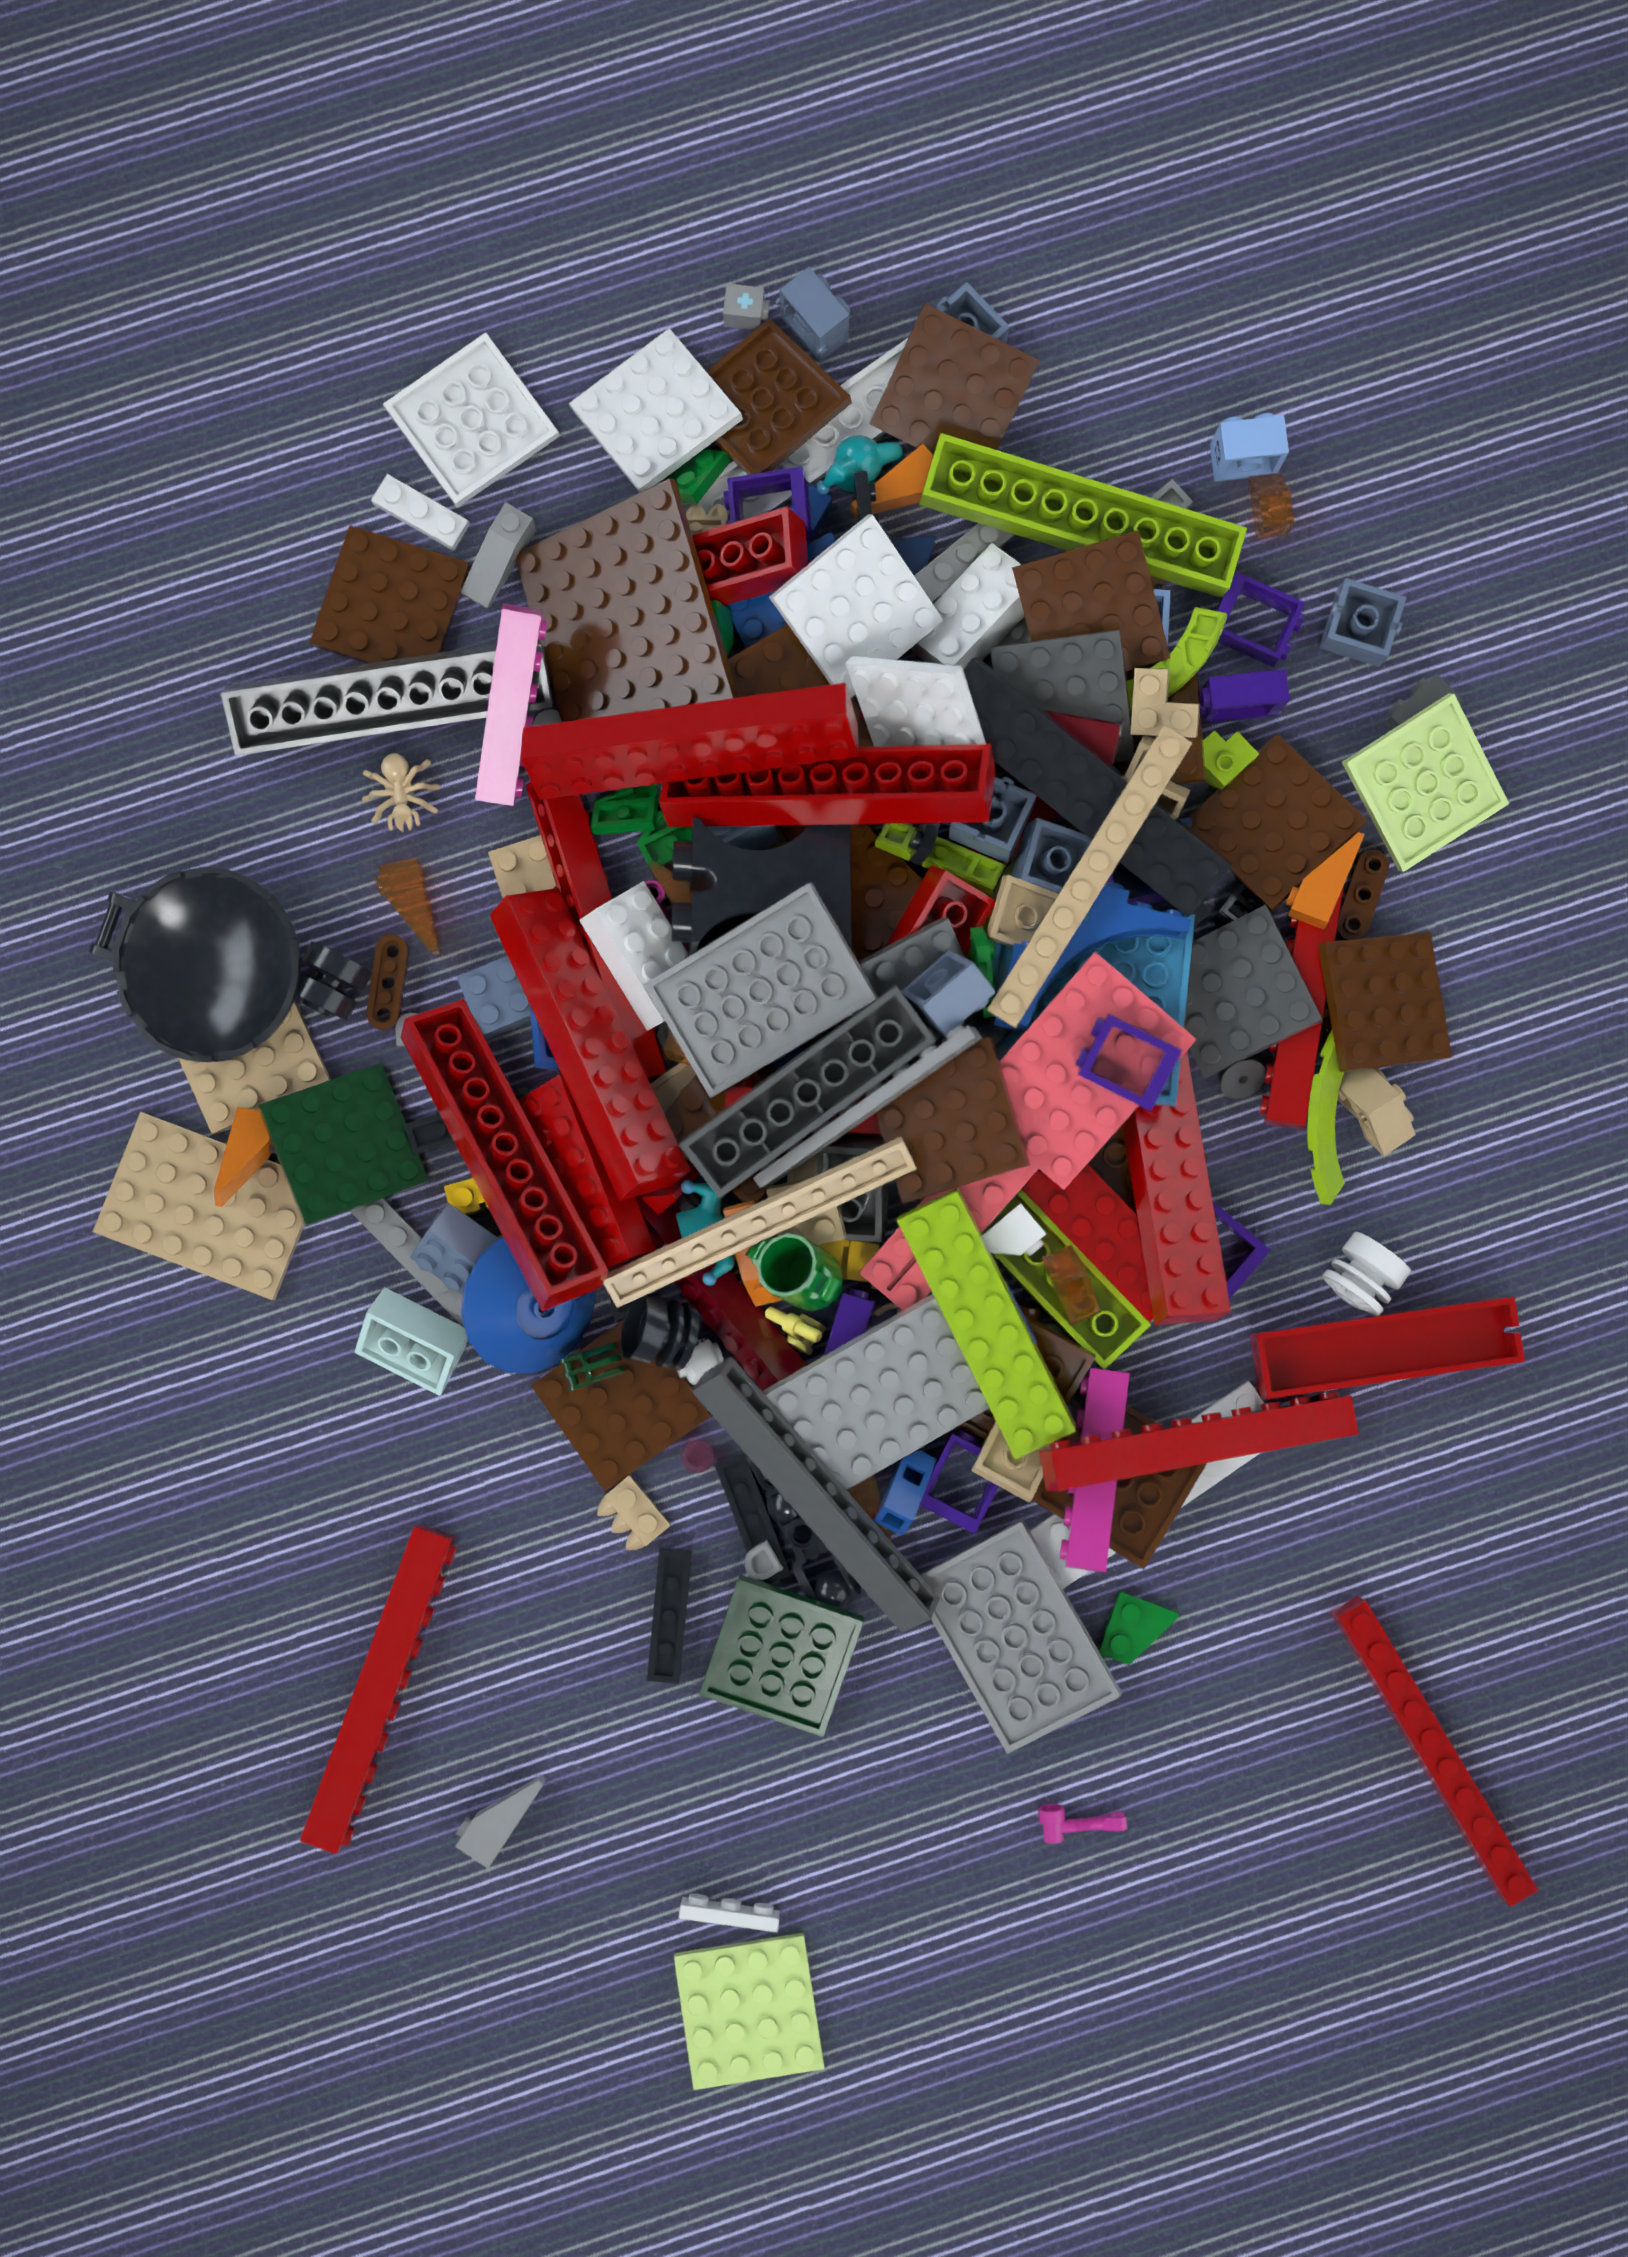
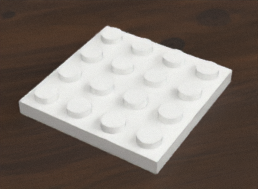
M667 329L569 403L574 413L640 493L658 484L743 420L741 412L670 329Z
M487 333L478 337L383 403L389 415L457 508L560 437L557 429Z
M870 514L865 516L769 596L831 685L846 683L850 699L856 693L845 663L852 656L897 660L943 621L875 517Z
M852 656L845 663L874 747L986 744L962 666Z

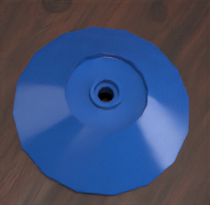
M502 1236L478 1257L465 1282L461 1315L467 1339L486 1363L506 1373H536L558 1364L559 1360L564 1359L580 1343L593 1318L596 1290L545 1311L538 1310V1303Z

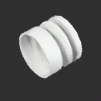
M1354 1232L1342 1248L1343 1253L1351 1262L1348 1264L1334 1259L1331 1264L1340 1274L1328 1269L1324 1272L1322 1278L1348 1304L1371 1315L1379 1316L1384 1309L1375 1299L1383 1303H1389L1391 1300L1389 1294L1382 1288L1383 1284L1399 1289L1411 1273V1270L1386 1247L1362 1233Z

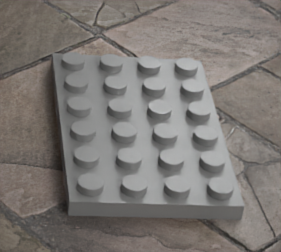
M812 883L801 887L644 984L710 1098L878 999L876 992Z
M933 1294L762 1391L846 1490L989 1408Z
M1024 1519L919 1574L940 1598L931 1620L1007 1754L1121 1697L1122 1691Z

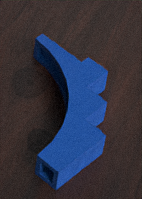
M1106 882L1090 908L1088 920H1082L1016 1028L996 1017L994 1025L1025 1032L1028 1029L1034 1009L1049 985L1065 968L1084 954L1108 943L1132 937L1163 936L1185 939L1189 932L1191 919L1185 918L1182 912L1176 910H1165V913L1152 910L1151 905L1142 902H1134L1133 905L1127 904L1130 891L1123 890V886L1120 884ZM1022 941L1021 944L1014 943L1006 979L1029 941Z

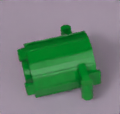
M786 1233L776 1238L769 1237L750 1246L745 1254L751 1258L752 1263L757 1267L760 1284L770 1294L799 1309L802 1308L808 1311L819 1310L828 1307L832 1301H837L841 1296L843 1276L840 1262L830 1252L802 1236Z

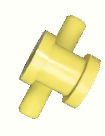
M772 1306L768 1307L765 1311L767 1319L781 1325L783 1331L790 1335L786 1340L793 1348L811 1356L813 1352L811 1347L814 1343L820 1341L822 1334L826 1330L824 1325L802 1313L800 1316L793 1313L786 1314Z

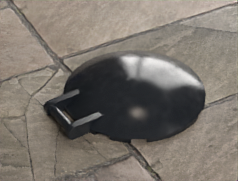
M198 867L177 871L165 876L136 900L110 891L107 899L110 902L96 943L92 942L89 952L113 962V972L117 974L119 987L117 994L126 1015L130 1016L140 1029L139 1033L151 1044L172 1056L184 1060L219 1062L249 1053L267 1041L277 1031L290 1012L295 1000L300 980L301 960L298 940L293 925L281 904L267 889L253 879L238 872L216 867ZM123 907L126 908V911L121 926L119 928L116 940L114 942L113 948L111 949L108 946L111 941L115 926L117 924L120 912Z

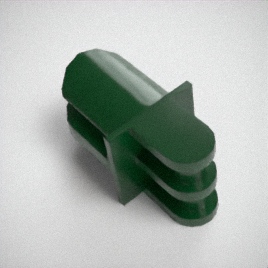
M616 1341L558 1361L559 1365L563 1364L565 1374L562 1375L563 1378L567 1377L570 1385L567 1388L568 1392L626 1372L623 1366L594 1376V1369L620 1361L622 1358L620 1354L593 1363H590L588 1358L618 1348ZM580 1358L583 1368L575 1370L572 1360ZM585 1371L588 1381L579 1384L576 1374Z

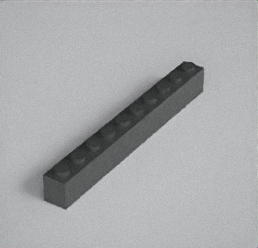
M729 1357L704 1372L692 1390L699 1402L715 1417L720 1426L735 1440L741 1450L748 1455L761 1470L762 1474L795 1509L806 1525L815 1532L826 1548L841 1562L847 1572L854 1577L866 1591L867 1595L886 1614L887 1618L894 1623L901 1633L930 1620L940 1600L938 1595L732 1357Z

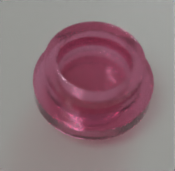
M693 1440L683 1448L681 1459L683 1465L689 1471L700 1473L706 1471L712 1465L714 1453L707 1442Z

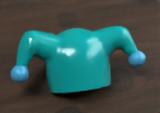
M863 435L848 436L837 447L833 464L830 466L824 481H819L816 486L817 492L819 494H827L830 487L836 484L841 489L854 493V473L867 471L868 482H874L883 465L891 461L899 464L905 459L902 447L897 442L876 443L874 440Z
M692 1180L682 1182V1192L685 1194L695 1192L703 1197L698 1207L675 1214L682 1238L725 1219L721 1215L723 1196L719 1198L708 1183H694ZM733 1255L715 1262L713 1270L704 1273L702 1277L703 1282L708 1286H712L718 1277L730 1271L734 1266Z

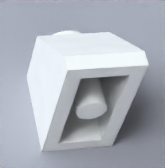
M1019 1204L982 1236L991 1253L1020 1256L1026 1252L1030 1256L1044 1245L1041 1238L1046 1233L1023 1205Z

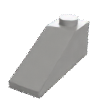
M505 502L486 534L461 590L462 595L486 609L490 608L517 564L516 558L519 552L527 548L537 531L532 517Z
M540 1775L478 1811L473 1820L466 1817L456 1832V1835L461 1838L455 1847L488 1869L547 1778Z

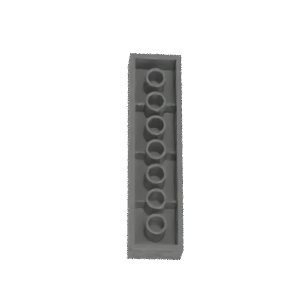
M894 984L879 995L877 1000L857 1011L682 1139L680 1147L716 1195L721 1198L934 1043L936 1039L898 986Z

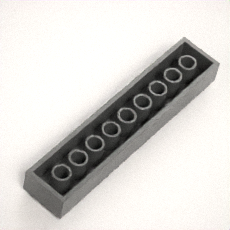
M538 639L536 651L543 653L540 672L533 671L532 684L538 685L535 704L529 703L528 711L552 708L554 699L544 644L541 639ZM497 644L226 685L220 694L235 756L487 718Z

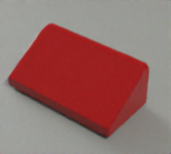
M691 1163L688 1164L690 1171L672 1187L642 1196V1199L657 1214L665 1211L683 1193L681 1190L683 1181H694L700 1174L698 1169Z

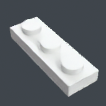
M388 474L371 500L376 507L453 551L470 525L469 521Z
M690 1894L689 1898L682 1897L679 1919L772 1932L778 1931L780 1911L773 1910L774 1906L770 1904L755 1903L754 1907L741 1905V1901L724 1898L721 1902L708 1901L709 1898L701 1894Z

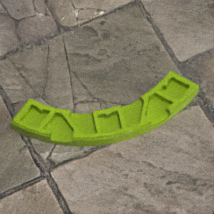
M1195 607L1185 632L1174 650L1170 653V658L1160 661L1150 668L1170 669L1168 697L1182 688L1207 661L1222 634L1228 616L1227 613ZM1134 678L1126 681L1130 714H1132Z
M1332 1030L1320 1054L1324 1058L1320 1072L1313 1077L1307 1118L1308 1150L1313 1151L1315 1168H1311V1175L1321 1204L1331 1205L1345 1184L1338 1163L1335 1141L1337 1099L1344 1072H1339Z

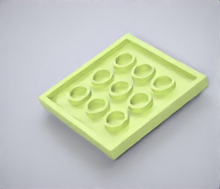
M1448 693L1342 761L1398 871L1404 872L1509 804L1455 694Z
M804 1932L674 1953L694 2090L824 2069Z

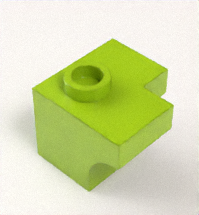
M1214 730L1203 740L1206 782L1215 792L1218 789L1223 790L1258 757L1259 753L1238 731L1225 741Z

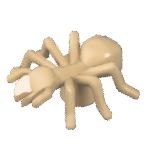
M392 753L387 755L381 764V770L386 779L377 773L364 770V776L383 784L386 790H373L369 795L362 798V802L372 801L374 797L391 796L390 799L377 807L375 816L371 820L373 824H376L381 819L382 812L386 808L395 804L396 806L392 814L387 818L390 831L393 830V819L401 832H404L405 822L411 831L413 827L412 815H414L416 825L420 826L419 815L407 805L408 801L416 803L434 814L438 812L436 807L421 798L413 796L414 791L419 789H440L439 784H428L425 782L413 784L411 781L417 772L425 770L431 764L430 760L427 759L422 764L413 766L410 770L407 760L402 755Z

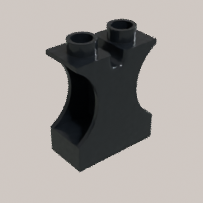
M693 818L690 841H673L672 880L689 881V892L692 894L691 902H673L672 942H689V956L808 883H812L851 949L850 824L808 825L798 837L785 845L768 850H746L723 842L705 827L700 818Z

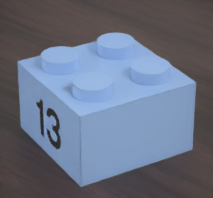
M1264 413L1256 416L1255 419L1242 420V417H1230L1220 422L1210 444L1214 481L1277 475L1289 453L1284 415L1274 416L1272 413Z

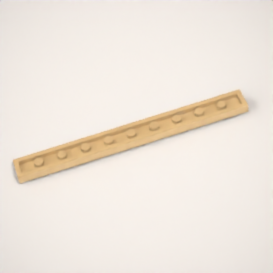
M1163 726L987 1009L989 1013L1016 1028L1189 750L1192 742Z
M902 1137L896 1138L613 1270L607 1274L603 1284L616 1307H621L917 1169Z

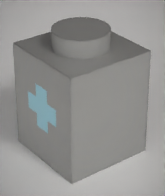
M727 283L723 308L724 327L756 330L762 325V320L769 318L770 300H765L764 288Z

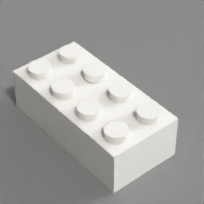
M991 543L933 604L943 621L911 647L912 652L926 663L962 666L963 670L972 658L978 657L983 661L991 652L990 648L997 646L1025 616L1012 567L1021 564Z
M643 881L596 908L579 921L648 1031L664 1022L665 1019L644 984L688 958L689 955L681 942H672V927Z

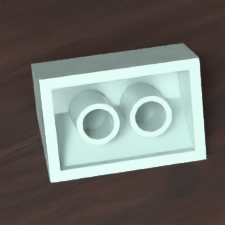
M384 1287L366 1313L354 1353L441 1396L464 1352L468 1339L465 1328L460 1324Z

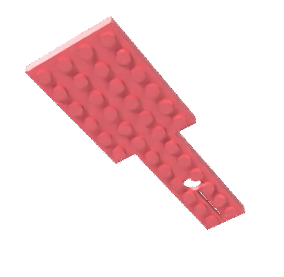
M1096 952L1091 955L999 1061L1030 1166L959 1187L981 1233L1038 1169L1064 1190L1139 1106L1079 1076L1077 1073L1080 1067L1076 1066L1075 1063L1083 1047L1090 1049L1095 1039L1090 1033L1099 1017L1105 1019L1109 1013L1180 1048L1182 1053L1178 1060L1197 1040ZM1112 1026L1090 1071L1141 1096L1164 1051ZM953 1189L924 1197L916 1207ZM900 1226L859 1272L902 1311L923 1300L931 1291L918 1262H915L916 1258Z

